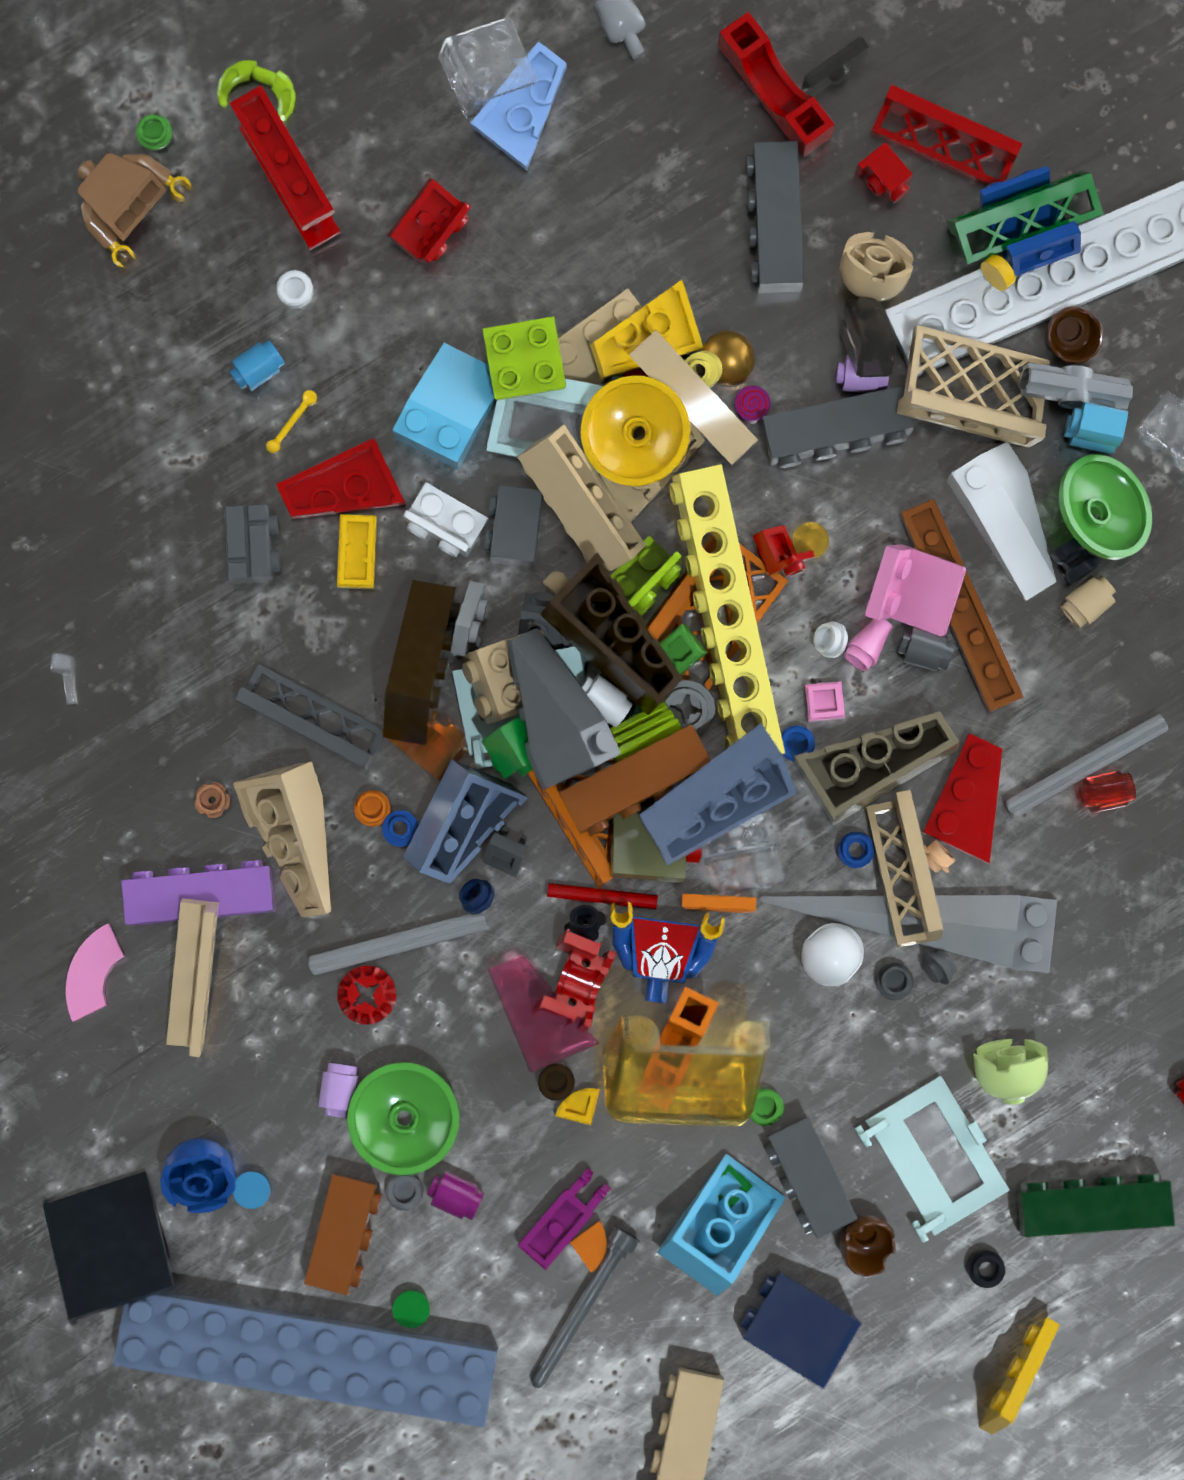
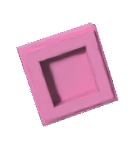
M841 681L804 686L808 722L845 718Z

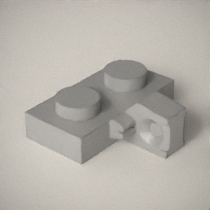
M474 581L469 583L453 634L450 653L455 657H462L479 649L482 640L478 635L481 622L477 620H484L488 600L482 599L484 584Z

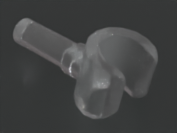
M57 653L52 656L51 671L52 673L63 674L67 705L75 704L76 700L72 682L75 659L69 654Z

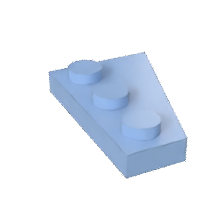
M538 41L471 122V127L526 171L564 76L566 62Z

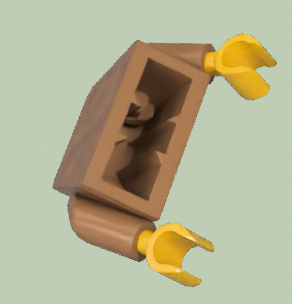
M110 153L106 154L98 165L91 160H87L78 169V177L83 182L78 187L77 192L84 199L81 205V212L85 227L104 249L109 248L112 251V260L117 266L124 269L125 267L118 261V254L121 251H128L134 259L135 254L131 248L120 245L116 240L119 238L124 241L167 190L163 184L170 188V195L177 202L185 201L184 196L175 191L174 188L177 185H183L191 191V183L186 177H172L169 169L146 154H125L119 157Z

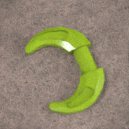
M250 60L237 62L226 69L219 80L217 89L219 104L222 108L227 107L228 96L231 90L238 84L250 82L252 78L272 86L271 90L275 93L279 102L278 115L283 123L289 119L294 111L296 95L291 80L282 71L279 70L276 74L273 71L256 66L257 61Z

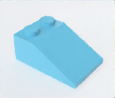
M443 343L404 406L392 430L395 439L459 471L496 401L489 365Z
M725 1154L677 1220L657 1253L718 1296L734 1283L786 1197L732 1157ZM728 1164L753 1185L747 1193L739 1190L742 1185L729 1171L726 1175L721 1176ZM718 1195L724 1196V1197L719 1201ZM733 1196L739 1197L740 1200L729 1209L728 1200Z

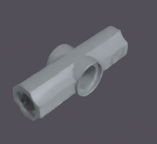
M1027 363L1023 366L1022 373L1019 376L1018 389L1021 391V396L1058 401L1060 407L1067 409L1081 408L1083 402L1127 410L1133 394V386L1130 384V379L1094 374L1093 369L1086 366L1069 365L1058 368Z

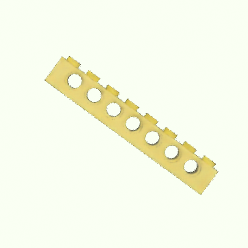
M722 464L673 475V483L669 484V492L672 503L678 505L681 519L677 520L681 541H686L689 555L685 556V565L689 577H694L697 591L693 592V601L697 613H702L705 627L701 628V638L705 649H710L713 663L709 664V674L713 685H718L721 699L717 700V710L721 721H726L729 735H726L724 738L726 749L747 734L741 726V720L746 713L750 712L755 717V727L762 723L783 754L785 750ZM697 497L704 498L708 503V512L704 517L698 516L694 511L693 504ZM706 533L712 534L716 539V548L712 553L706 552L701 544L702 537ZM714 569L720 570L724 576V583L720 589L712 587L709 581L710 574ZM722 605L728 606L732 612V619L727 625L721 624L717 617L718 610ZM730 641H735L740 648L739 657L735 661L729 660L725 653L726 646ZM740 676L748 684L747 692L742 697L737 696L733 690V684Z

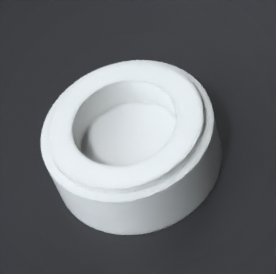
M292 270L284 273L279 278L277 294L285 306L294 309L302 308L313 297L314 288L310 278L305 273Z

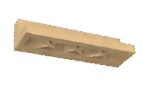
M911 790L896 792L895 801L866 806V814L897 948L940 940L943 926ZM896 811L899 824L892 834L878 826L877 814ZM900 831H901V835H902V840H903V841H901L900 839L896 838V836L898 835V833H899ZM881 836L887 839L884 846L882 845ZM892 843L903 849L906 853L907 858L900 868L892 865L885 858V852ZM908 865L911 876L904 872ZM889 871L895 874L892 880H890ZM899 878L904 879L914 887L915 893L908 903L899 899L893 893V887ZM916 900H917V904H918L919 911H918L917 909H915L914 907H912V905L914 904V902H915ZM896 905L903 908V911L900 915L898 914ZM908 912L922 921L923 933L903 936L901 922Z
M182 898L179 911L166 1045L190 1047L189 1056L200 1057L205 1044L219 902Z

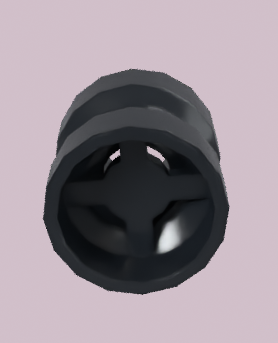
M1075 538L1050 554L1055 563L1062 565L1064 568V576L1070 585L1101 565L1097 557L1089 554L1087 549ZM1082 555H1084V558H1082L1074 565L1069 567V564H1071L1072 562L1080 558Z

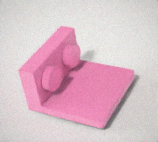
M902 544L888 545L882 557L865 616L876 620L891 618L932 634L945 636L963 583L966 568Z

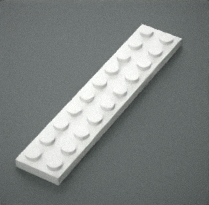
M1184 181L1078 226L1081 231V253L1015 277V283L1003 292L994 288L987 281L982 270L979 269L885 310L884 316L907 366L913 328L917 325L987 344H994L1051 319L1053 314L1064 307L1081 306L1184 261ZM922 338L921 348L929 360L941 354L933 340ZM959 347L951 351L956 360L969 354L966 349ZM942 357L932 365L936 369L948 364V362ZM924 369L923 371L918 373L917 377L927 373L926 370Z

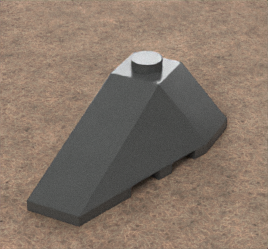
M538 628L507 641L514 684L520 688L523 708L519 709L520 719L526 722L529 742L525 743L526 754L542 790L621 754L605 718Z

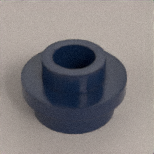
M476 878L466 882L459 893L463 909L472 915L479 914L488 909L494 898V887L488 881Z

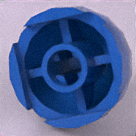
M195 1138L181 1142L166 1157L160 1179L162 1194L173 1206L176 1207V1203L187 1206V1212L209 1213L222 1208L228 1202V1197L235 1191L236 1173L234 1160L222 1145L213 1140Z

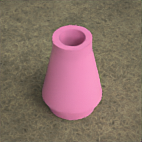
M872 619L867 626L847 643V650L843 654L844 658L852 666L862 671H868L870 666H876L888 634L893 629L892 625L885 619Z

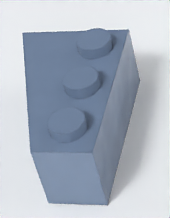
M451 759L403 858L420 873L450 884L481 850L479 846L493 830L498 832L505 824L502 820L517 804L521 806L529 797L511 783Z

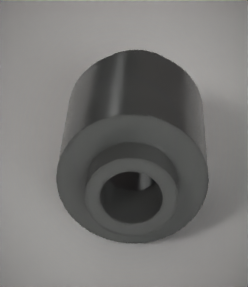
M913 627L911 633H903L898 653L904 654L903 662L932 671H937L938 668L946 671L955 643L947 641L946 636H938Z

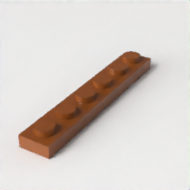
M935 499L900 513L901 520L914 549L964 566ZM966 570L949 626L986 709L990 713L1024 698Z

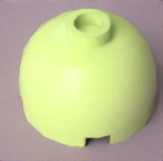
M1002 1039L980 1045L977 1048V1054L974 1053L973 1055L974 1070L978 1083L986 1093L995 1098L1002 1099L1005 1104L1015 1105L1023 1103L1025 1098L1033 1096L1043 1087L1048 1073V1052L1044 1044L1024 1039L1025 1046H1011L1013 1043L1012 1039Z

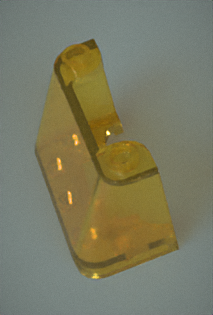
M622 1015L603 1051L605 1102L608 1113L617 1121L626 1123L740 1126L744 1124L754 1111L770 1046L769 1022L747 1021L738 1025L732 1036V1048L661 1045L659 1029L649 1018Z

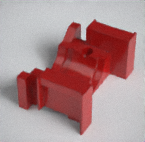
M569 929L559 935L555 948L568 953L555 992L552 998L546 995L539 998L535 1003L532 1014L543 1010L566 1019V1026L577 1020L579 1022L577 1030L584 1032L589 1029L593 1021L598 991L608 974L616 952L609 950L602 957L598 956L602 942H594L569 932ZM582 961L586 963L587 967L582 965ZM568 1000L573 1003V1006L568 1004Z

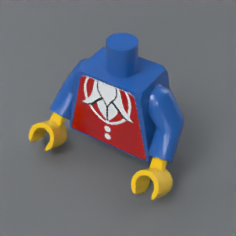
M628 902V911L619 914L615 911V903L611 904L610 915L613 922V946L623 968L633 972V977L648 979L645 1001L667 1004L669 982L684 984L686 979L697 977L712 958L718 937L721 936L724 929L725 919L723 917L720 925L711 926L707 922L710 913H706L702 924L694 925L634 917L630 902Z

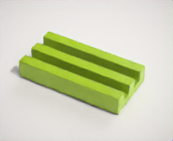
M665 702L660 703L649 716L642 712L620 723L616 728H610L621 753L613 757L616 763L682 729L679 720L674 717L671 710H668Z

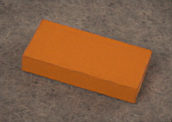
M682 894L681 908L693 911L752 914L756 911L757 897Z

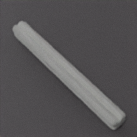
M1156 714L1005 801L1006 809L1013 818L1018 817L1165 733L1168 730L1165 719L1160 714Z
M483 912L475 915L466 914L308 957V964L311 973L319 975L485 931L487 929V922Z

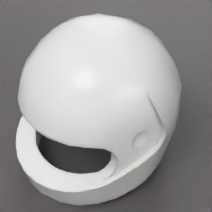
M840 923L823 925L804 941L801 956L803 968L813 981L823 986L846 984L862 964L864 957L863 943L859 935L847 925Z

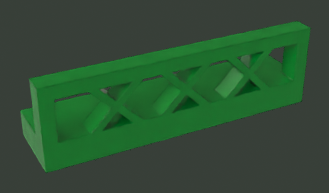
M1080 171L949 219L947 222L951 234L956 235L965 263L970 264L992 254L1005 251L1008 245L1073 221L1079 224L1103 215V211L1091 173ZM1086 190L1092 209L1080 214L1067 209L1073 195ZM1065 198L1062 205L1055 203V201ZM1048 204L1059 211L1053 223L1044 227L1033 220L1039 208ZM1030 211L1027 218L1020 215L1022 213ZM1064 213H1067L1072 216L1067 219L1061 220ZM1016 217L1024 221L1025 224L1018 237L1009 239L999 234L1006 219ZM997 223L994 230L987 228V226ZM1031 225L1038 228L1037 230L1028 232ZM979 229L991 234L984 249L974 253L971 252L966 234ZM996 238H999L1004 241L994 245Z

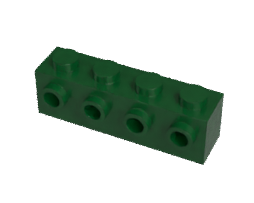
M1160 1173L1137 1174V1181L1123 1182L1122 1176L1100 1177V1184L1086 1185L1085 1179L1063 1180V1187L1049 1188L1048 1181L1026 1183V1190H1016L1020 1235L1025 1238L1175 1226L1171 1181L1160 1179Z

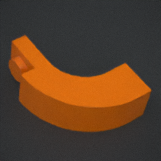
M688 987L683 989L632 1095L664 1111L667 1109L683 1073L719 1005L718 1002Z

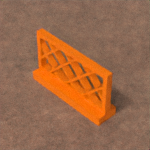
M713 535L710 536L703 546V549L708 553H712L716 548V539ZM739 543L756 623H758L788 580L779 573L769 576L764 562ZM750 563L759 570L751 571ZM687 569L645 625L651 637L659 643L669 635L675 625L676 628L682 625L681 617L685 611L695 610V606L690 605L693 602V592H696L697 589L694 577H689ZM714 569L710 574L709 581L721 580L722 586L724 576L720 570V576L711 577L716 570ZM766 574L776 584L768 595L754 596L751 575ZM763 600L758 609H756L755 601ZM724 605L728 624L732 619V613L730 608ZM700 613L702 628H704L703 616ZM695 631L693 634L701 635V631ZM730 641V647L725 652L729 660L733 658L739 649V645L735 641ZM705 649L708 653L699 661L707 660L709 671V664L713 662L710 649ZM689 670L681 675L682 680L691 679L689 677ZM710 674L703 683L708 690L713 685Z
M613 758L605 761L613 764L616 763ZM602 763L596 766L595 774L601 771ZM534 770L528 773V777L596 886L600 888L615 878L610 877L611 858L608 855L611 844V820L608 834L598 833L590 837L588 832L580 835L559 793L571 786L572 779L582 781L588 777L577 774L567 779L566 786L562 781L542 790ZM649 799L640 805L652 806L653 804ZM598 838L606 840L605 847H603Z

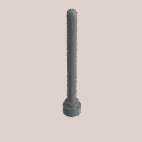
M614 1226L607 1238L609 1243L606 1246L609 1250L531 1379L533 1387L540 1389L545 1386L620 1259L626 1258L628 1253L633 1254L640 1240L622 1228Z

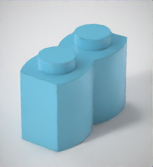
M1083 402L1081 408H1074L1072 416H1068L1064 437H1069L1068 444L1070 446L1113 454L1116 447H1119L1123 440L1128 411Z

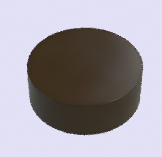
M555 1063L546 1066L538 1077L540 1092L546 1098L554 1101L567 1098L575 1086V1078L572 1071L563 1064Z

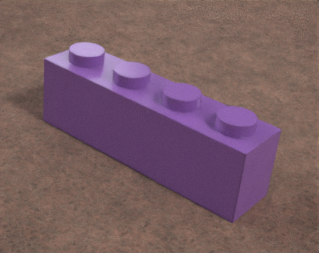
M263 860L241 862V869L227 870L226 864L204 866L205 872L191 874L189 867L173 868L167 870L168 876L153 877V871L131 873L130 880H121L125 925L128 926L179 921L182 898L219 902L218 917L276 912L273 868L263 866Z

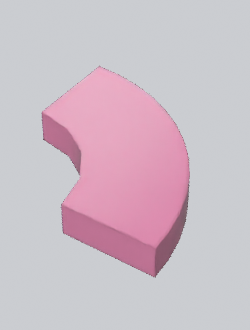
M110 923L100 927L83 942L70 964L66 980V1003L72 1022L108 1006L105 996L107 976L113 966L126 957Z

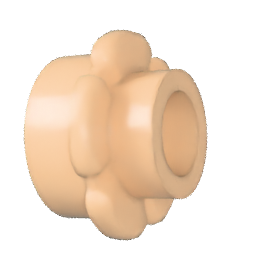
M936 839L929 846L924 845L928 866L935 873H938L941 869L948 873L950 871L948 867L955 862L951 853Z

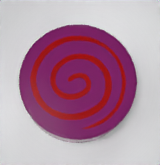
M754 385L742 388L737 393L734 401V410L738 418L750 424L761 422L762 417L768 415L771 406L768 393L763 388Z

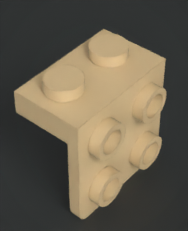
M520 635L462 656L464 676L470 684L472 683L476 694L475 706L481 718L485 719L487 725L519 714V709L523 708L520 688L514 684L507 641Z

